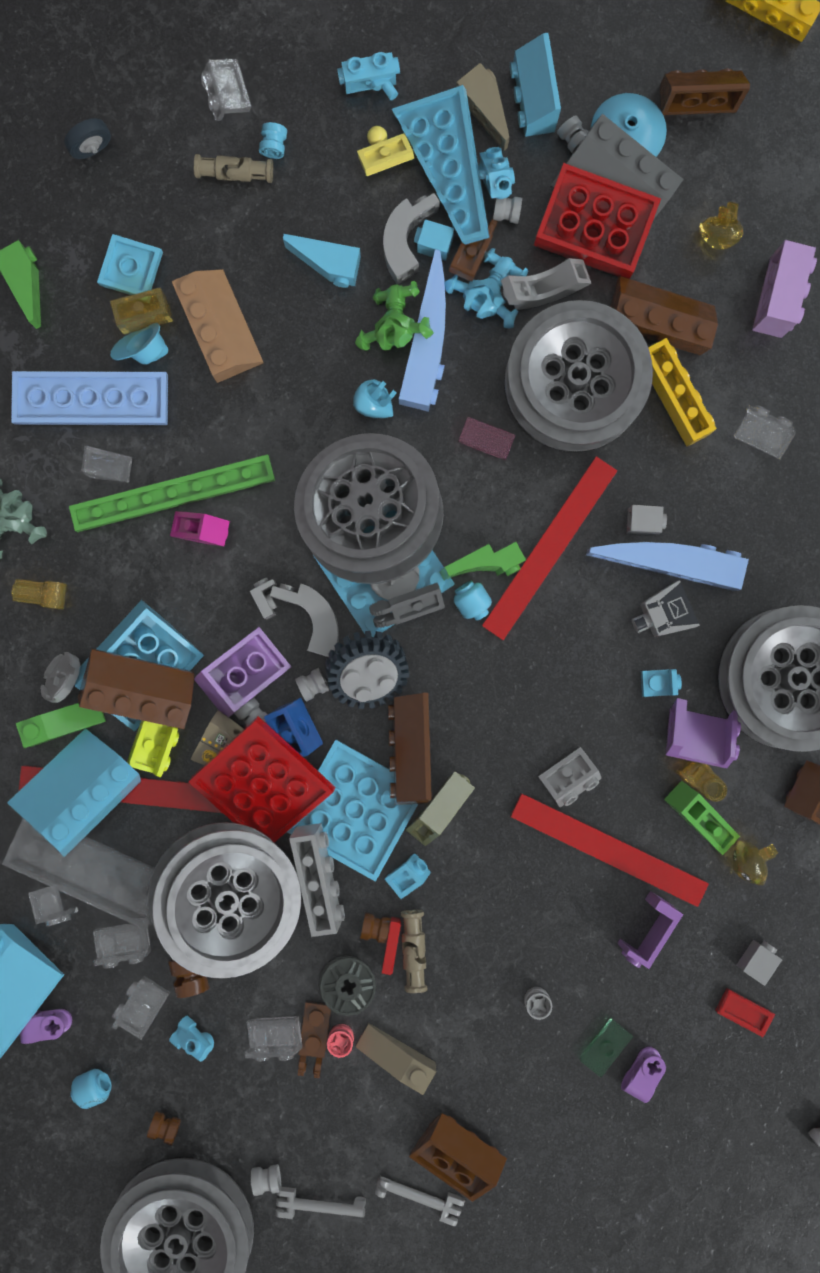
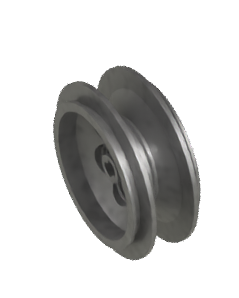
M583 300L567 301L553 305L534 316L523 327L513 344L505 372V392L508 404L520 426L539 442L564 451L577 452L596 449L619 437L637 418L645 406L651 390L653 377L650 351L638 328L622 313L607 305ZM566 351H575L578 354V359H569ZM596 359L600 361L602 368H593L590 365V360ZM547 366H554L557 368L558 374L555 376L549 375L545 368ZM600 384L604 386L606 393L602 395L596 393L594 385ZM551 391L560 392L562 400L554 401L549 393ZM574 401H583L586 405V409H576L574 407Z
M358 434L343 438L326 447L306 467L299 480L294 500L297 528L314 557L332 574L355 583H384L408 574L419 566L431 553L438 541L443 525L442 497L431 466L414 447L389 435ZM366 476L371 477L367 483H360L362 478ZM395 486L392 492H383L386 487ZM342 492H349L347 497L338 498ZM392 510L397 511V514L394 517H385L387 512ZM351 516L349 522L345 524L340 523L343 517ZM367 526H375L374 531L371 533H363Z
M799 605L763 612L745 622L733 634L723 651L718 680L720 695L725 709L729 715L733 710L736 711L738 722H741V730L752 739L764 745L801 752L820 750V684L816 685L813 681L814 674L816 672L820 673V608ZM777 649L783 654V659L780 663L774 659V652ZM803 649L808 652L809 656L805 663L800 659V653ZM765 671L770 675V682L767 685H764L761 681V675ZM793 674H794V676H795V681H794V683H793V681H792V675H793ZM777 694H780L783 698V704L779 708L774 703V698ZM804 694L809 699V703L805 708L800 703V699Z
M222 822L204 825L189 831L177 839L159 859L151 876L148 890L149 915L165 951L185 969L211 978H231L245 975L271 961L284 948L293 934L301 907V890L298 876L288 857L266 835L252 827L237 823ZM215 866H223V871L220 875H211V871ZM248 872L245 881L236 882L237 876L240 873ZM201 884L204 886L200 894H191V890L195 885ZM248 897L253 898L250 906L242 907L244 899ZM200 911H209V914L205 919H196L197 914ZM226 917H234L230 925H222V921Z
M175 1158L153 1164L137 1174L126 1185L105 1222L100 1244L103 1272L245 1273L254 1238V1223L250 1205L238 1184L227 1173L212 1164L189 1158ZM172 1206L177 1212L171 1213L166 1207ZM192 1211H200L203 1214V1216L196 1217L193 1215ZM150 1227L157 1228L160 1233H153ZM201 1236H209L212 1241L206 1242ZM164 1252L169 1258H163L159 1253ZM184 1257H192L195 1262H188Z

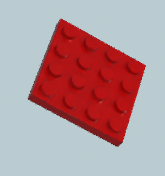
M259 716L189 780V783L233 823L252 827L266 835L273 842H276L335 790V786Z

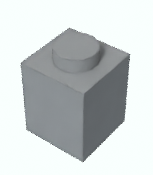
M630 506L628 508L626 534L657 536L662 533V529H665L667 525V514H663L664 507Z
M753 940L737 963V966L765 986L782 959L775 955L777 949L767 942L763 941L762 944H759Z

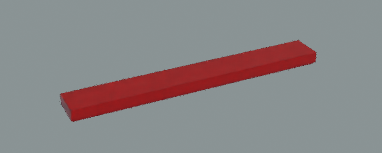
M597 456L595 457L482 627L501 640L505 639L616 474V469Z
M21 766L19 791L44 767ZM140 778L141 782L121 801V803L222 813L188 782Z
M523 793L520 794L510 817L694 906H699L709 883Z

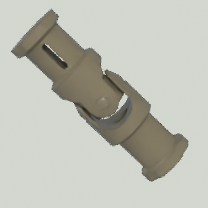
M195 154L194 175L196 178L212 176L216 177L217 180L251 182L252 179L267 180L268 183H272L273 160L252 161L248 157L237 158L232 156L206 158L201 157L200 154Z
M405 910L401 912V917L404 918V933L402 934L403 969L406 970L407 980L404 990L407 993L427 991V985L424 982L426 949L425 933L422 932L421 917L424 916L423 910Z

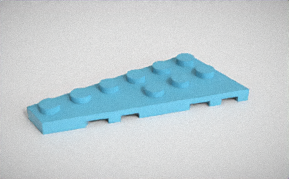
M461 85L393 108V113L401 124L402 130L410 141L419 162L435 188L436 194L444 205L461 241L466 245L489 238L465 87Z

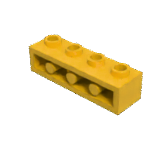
M724 0L800 42L804 40L820 12V2L817 0Z
M665 338L648 347L653 368L652 385L686 447L707 437L717 429L714 419L704 407L699 392L693 387L687 370L682 367L677 352L670 345L668 339Z

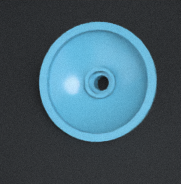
M623 93L607 99L600 105L594 114L591 127L604 114L655 157L658 156L665 143L667 129L664 116L654 102L639 94ZM633 121L635 126H630L627 122Z

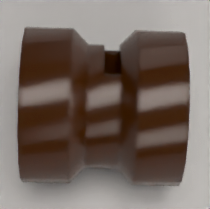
M365 913L360 939H376L378 943L386 944L391 918H375L373 914Z
M156 1111L150 1124L147 1138L153 1140L159 1138L165 1144L172 1146L181 1119L176 1117L165 1119L164 1113Z

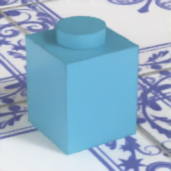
M425 220L423 227L417 228L414 243H417V253L433 257L435 250H439L441 260L446 261L454 238V228Z

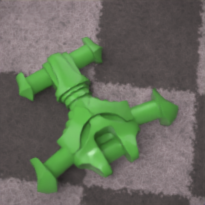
M411 281V285L404 287L394 284L385 291H381L380 288L376 289L373 300L377 305L386 301L385 306L388 311L375 324V330L365 333L361 329L355 342L359 349H370V343L374 341L379 343L382 350H390L394 345L397 348H401L412 339L414 333H421L425 339L430 338L434 334L430 327L429 317H423L420 323H415L414 319L407 317L403 313V309L406 306L405 297H415L420 292L415 281Z

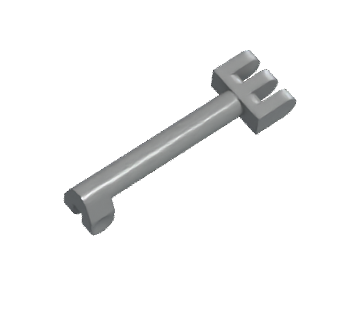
M379 1176L375 1188V1194L378 1197L384 1198L386 1192L389 1191L441 1211L439 1221L452 1226H456L458 1219L452 1215L460 1216L462 1211L461 1208L453 1204L463 1206L465 1203L463 1197L450 1192L447 1193L446 1199L442 1200L382 1176Z
M281 1187V1192L277 1193L278 1196L282 1197L276 1199V1206L285 1207L276 1209L275 1216L279 1218L293 1219L295 1210L355 1217L365 1216V1197H356L354 1205L296 1198V1188Z

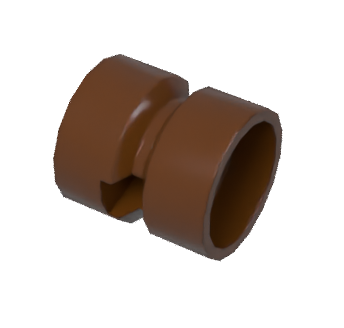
M172 958L168 960L171 975L176 977L173 986L177 998L191 997L203 993L210 988L207 977L185 969Z

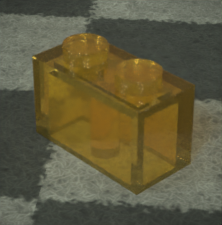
M161 288L110 301L116 325L123 334L144 329L153 323L161 325L173 321L167 297Z

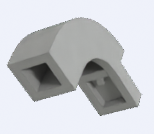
M434 193L428 197L426 195L420 197L413 207L406 198L394 209L386 223L383 236L384 258L388 271L396 284H400L419 271V263L408 247L407 238L415 226L439 211L440 201Z
M569 258L556 267L536 275H508L501 280L504 297L509 305H514L516 310L541 306L564 298L590 285L591 281L583 259Z
M281 583L279 588L273 586L270 593L271 597L299 605L309 613L313 623V633L307 651L329 657L328 653L330 650L335 651L334 645L339 642L338 622L330 604L317 591L304 584H300L298 593L294 592L295 587Z

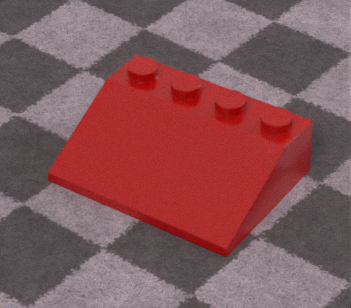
M563 163L538 230L534 246L566 258L583 259L585 265L618 277L622 276L630 279L636 268L661 198Z

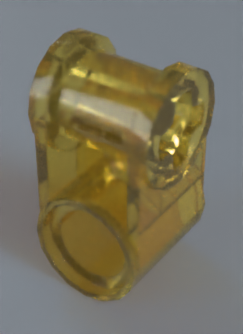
M690 761L683 770L679 769L676 772L689 786L707 800L717 802L724 799L727 795L726 784L712 771L708 764ZM712 782L718 785V792L714 796H710L707 791L709 784Z

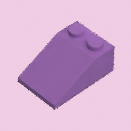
M258 627L203 669L194 680L218 710L227 717H230L291 668V665L260 627Z

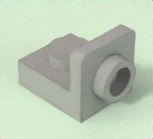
M264 578L254 584L255 588L250 593L263 618L268 620L276 615L273 609L277 608L270 594L266 596L265 592L272 589L273 586L276 587L277 583L273 579L268 581L267 578Z

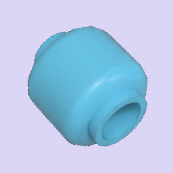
M468 581L455 590L454 603L464 618L480 620L489 613L487 609L490 607L492 600L481 583Z
M99 1069L83 1073L75 1077L72 1082L71 1098L82 1109H89L101 1104L109 1097L112 1087L111 1080L106 1073Z

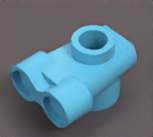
M189 1016L181 1019L177 1030L169 1039L177 1049L183 1048L187 1054L192 1055L200 1062L206 1059L214 1046L213 1037L207 1032L200 1033L196 1028V1023Z

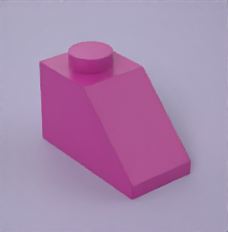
M175 511L170 536L209 545L224 546L228 536L230 521L207 514Z

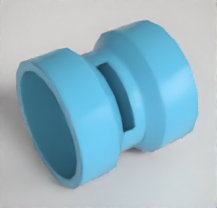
M264 123L261 130L264 138L259 144V153L268 158H282L285 151L283 141L286 140L287 129L281 124Z

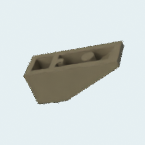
M479 63L457 81L456 87L461 85L465 87L469 111L499 147L505 151L508 148L509 133L496 77L490 69H485Z
M368 1023L356 1044L357 1049L393 1077L422 1095L436 1073L435 1061Z

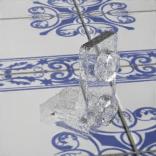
M57 885L28 893L36 924L45 922L46 927L71 920L70 914L78 912L77 907L63 910Z

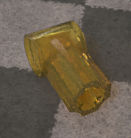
M16 579L12 586L11 594L13 601L39 604L40 607L64 610L67 584Z

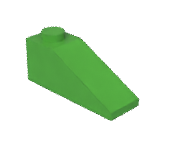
M18 240L0 250V271L27 320L37 329L41 327L39 270L34 263L37 261V258L30 246L25 248Z
M79 703L18 722L16 726L23 747L28 748L106 722L103 712L81 708Z
M683 781L664 799L720 854L724 855L740 837L697 791Z

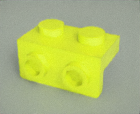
M141 720L127 763L133 768L151 772L155 776L161 777L163 771H167L170 765L169 754L171 748L175 747L178 742V728Z

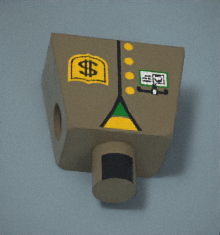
M218 710L206 728L191 760L205 765L237 736L243 728Z

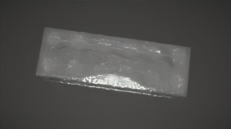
M22 819L2 865L144 930H147L152 925L148 909V890L154 867L86 836L63 857L30 824Z

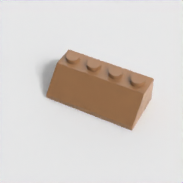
M223 270L195 271L172 281L209 369L217 383L264 363Z

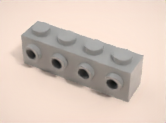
M321 823L298 826L289 839L311 937L337 934L341 922L345 919L343 905H339V884L337 881H334L332 874L334 872V861L332 856H328V834L323 832Z

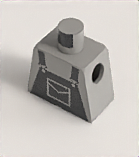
M680 580L668 585L642 602L640 606L644 614L632 619L637 633L650 628L654 637L700 626Z

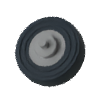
M93 118L75 125L66 134L64 143L72 157L85 159L104 149L111 139V134L101 119Z

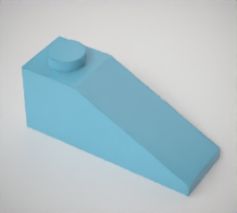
M284 234L285 248L327 280L334 282L333 284L338 287L347 288L349 285L355 286L361 258L360 248Z

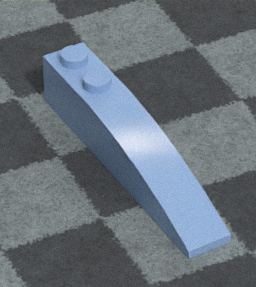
M439 250L434 252L417 322L420 323L423 317H429L430 327L434 334L428 339H425L421 333L414 334L399 396V405L429 411L430 404H436L439 390L434 389L436 379H442L445 366L440 364L445 332L446 302L444 274Z
M620 543L591 547L586 553L587 556L731 591L742 589L749 560L742 558L739 552L727 550L726 553L716 551V547L701 544V547L674 543Z

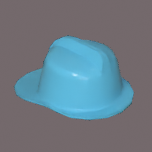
M153 323L144 329L126 335L114 345L110 356L114 360L131 357L139 363L146 365L157 361L168 353V347L159 334L160 325Z

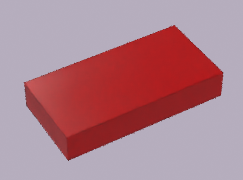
M391 916L382 974L391 975L393 973L401 919Z
M726 988L715 1010L718 1014L761 1037H764L775 1016L770 1010Z

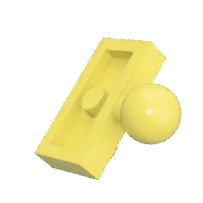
M373 126L368 131L367 139L371 146L357 151L366 176L414 159L413 150L405 133L387 139V132L381 126Z

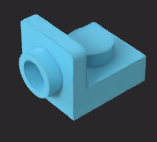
M676 669L641 671L642 697L678 695V690H681L682 686L680 674H677Z
M414 853L404 864L388 874L385 880L399 898L402 899L421 886L430 875V871L426 863Z

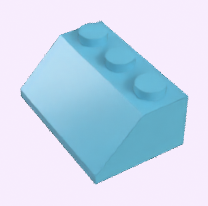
M543 33L517 49L513 62H510L511 78L516 79L517 85L514 87L515 103H520L521 111H518V123L520 128L524 127L525 137L555 132L561 111L549 34Z

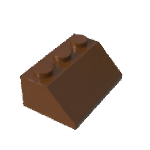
M729 68L714 72H708L704 69L688 73H682L679 70L671 71L664 74L660 84L661 112L663 115L735 113L750 90V83L742 70L733 71Z
M443 1113L430 1123L409 1155L415 1162L472 1202L496 1187L507 1160L495 1147L487 1145L474 1132L466 1130L457 1124L454 1118Z

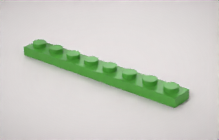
M264 455L71 505L69 509L76 532L276 480L269 455Z

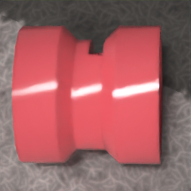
M337 1024L330 1030L327 1040V1049L330 1054L340 1058L347 1056L352 1051L354 1041L352 1029L348 1025Z

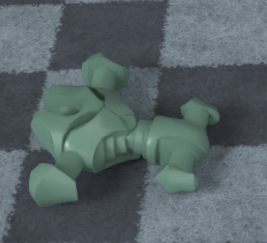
M0 489V539L1 534L8 530L20 534L24 531L30 536L28 541L31 544L47 537L45 527H35L30 524L32 520V504L29 501L23 502L21 500L23 497L22 493L19 490H14L8 494H3ZM0 551V559H2L3 551Z

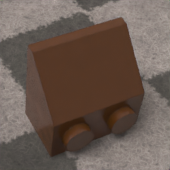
M806 760L804 766L798 771L793 789L786 796L784 807L820 825V765Z

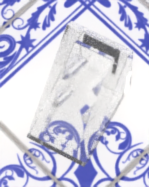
M85 446L81 472L94 479L128 483L132 457Z

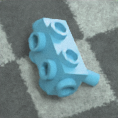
M378 52L365 58L352 57L347 61L341 62L342 68H337L340 85L345 84L346 94L370 89L375 91L383 89L390 100L398 96V92L393 85H396V74L400 73L398 58H393L392 52L386 54Z
M492 147L487 149L486 152L479 153L480 164L478 168L480 179H483L491 198L504 199L512 194L511 186L515 183L513 168H509L508 158L503 157L502 150L499 147Z

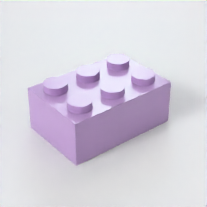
M785 240L770 257L752 331L782 338L786 333L792 331L797 323L801 322L805 310L802 308L803 298L806 299L811 287V283H808L809 274L813 273L817 258H814L815 247Z

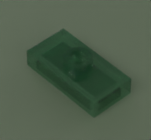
M610 1018L579 1059L599 1077H602L633 1038V1035L613 1018Z

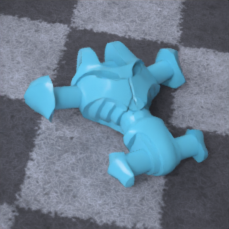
M491 248L485 253L484 262H490L495 267L490 270V276L487 279L473 280L468 284L457 280L458 275H454L451 279L444 282L445 290L448 294H452L453 290L464 293V309L467 311L470 309L478 312V318L483 319L494 316L497 313L504 320V328L509 329L514 327L518 311L514 309L510 312L504 306L505 300L500 291L501 280L508 275L527 276L528 269L522 270L518 268L510 257H500L494 253L495 249Z

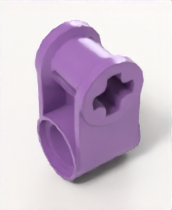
M65 1009L36 1011L20 1032V1042L22 1044H29L59 1038L63 1032H66L71 1027V1014Z
M645 1047L639 1052L621 1084V1090L644 1103H647L652 1098L659 1081L666 1071V1065L655 1048Z

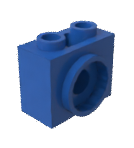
M301 697L264 716L266 723L302 757L309 755L323 744Z

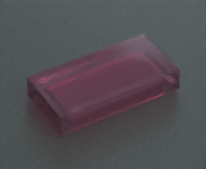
M468 417L458 442L506 460L515 435Z

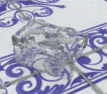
M145 976L139 983L134 981L126 993L129 996L128 1001L125 1005L120 1004L112 1016L115 1019L112 1028L116 1030L118 1027H121L142 1040L171 992Z

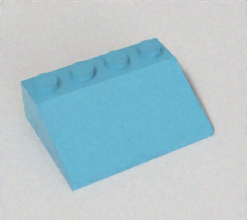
M142 600L96 649L188 671L204 656L161 615ZM88 659L80 666L79 675L75 683V687L79 690ZM112 714L133 731H136L140 726L141 720Z
M85 728L7 803L65 857L141 782L139 773L123 758Z
M0 924V1059L64 976L14 924Z

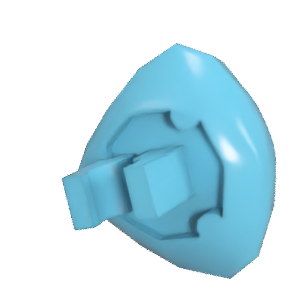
M375 379L368 380L362 383L355 391L353 406L357 412L367 417H392L393 407L391 399L397 392L393 390L389 394L385 388L386 383L384 381L381 383Z

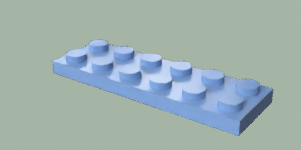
M12 371L11 422L18 425H168V374L166 372Z

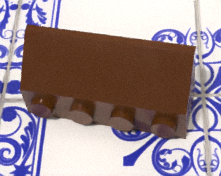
M622 276L618 277L611 308L626 316L638 328L643 338L655 342H660L667 338L670 345L674 348L700 356L712 349L718 326L714 305Z
M91 648L78 695L79 707L184 729L192 702L195 673Z
M428 693L394 697L392 705H388V720H392L393 730L388 731V745L393 746V756H389V772H394V783L389 784V796L394 798V805L426 804L431 800Z

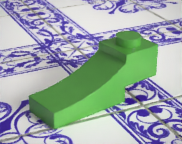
M517 542L495 553L488 544L444 567L439 573L444 581L454 576L474 571H494L497 576L505 572L509 576L520 570L519 565L526 559Z

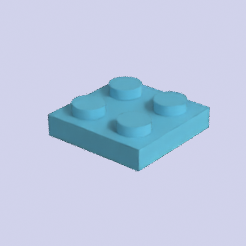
M112 234L97 283L100 286L148 300L162 258V249Z

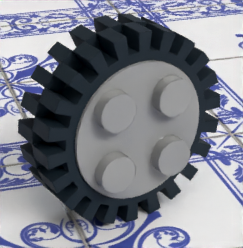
M365 631V637L360 638L359 632L353 633L355 640L352 641L348 636L344 637V646L337 642L334 645L335 651L330 650L328 653L329 658H326L325 662L330 691L332 690V695L335 698L338 697L339 702L342 704L347 701L348 706L352 708L357 702L358 709H364L365 703L369 704V708H375V701H379L382 706L386 704L385 697L392 701L395 697L394 692L400 694L403 691L402 686H406L407 678H409V667L402 646L399 645L396 639L392 640V637L388 634L383 638L382 632L376 631L374 637H372L371 631Z

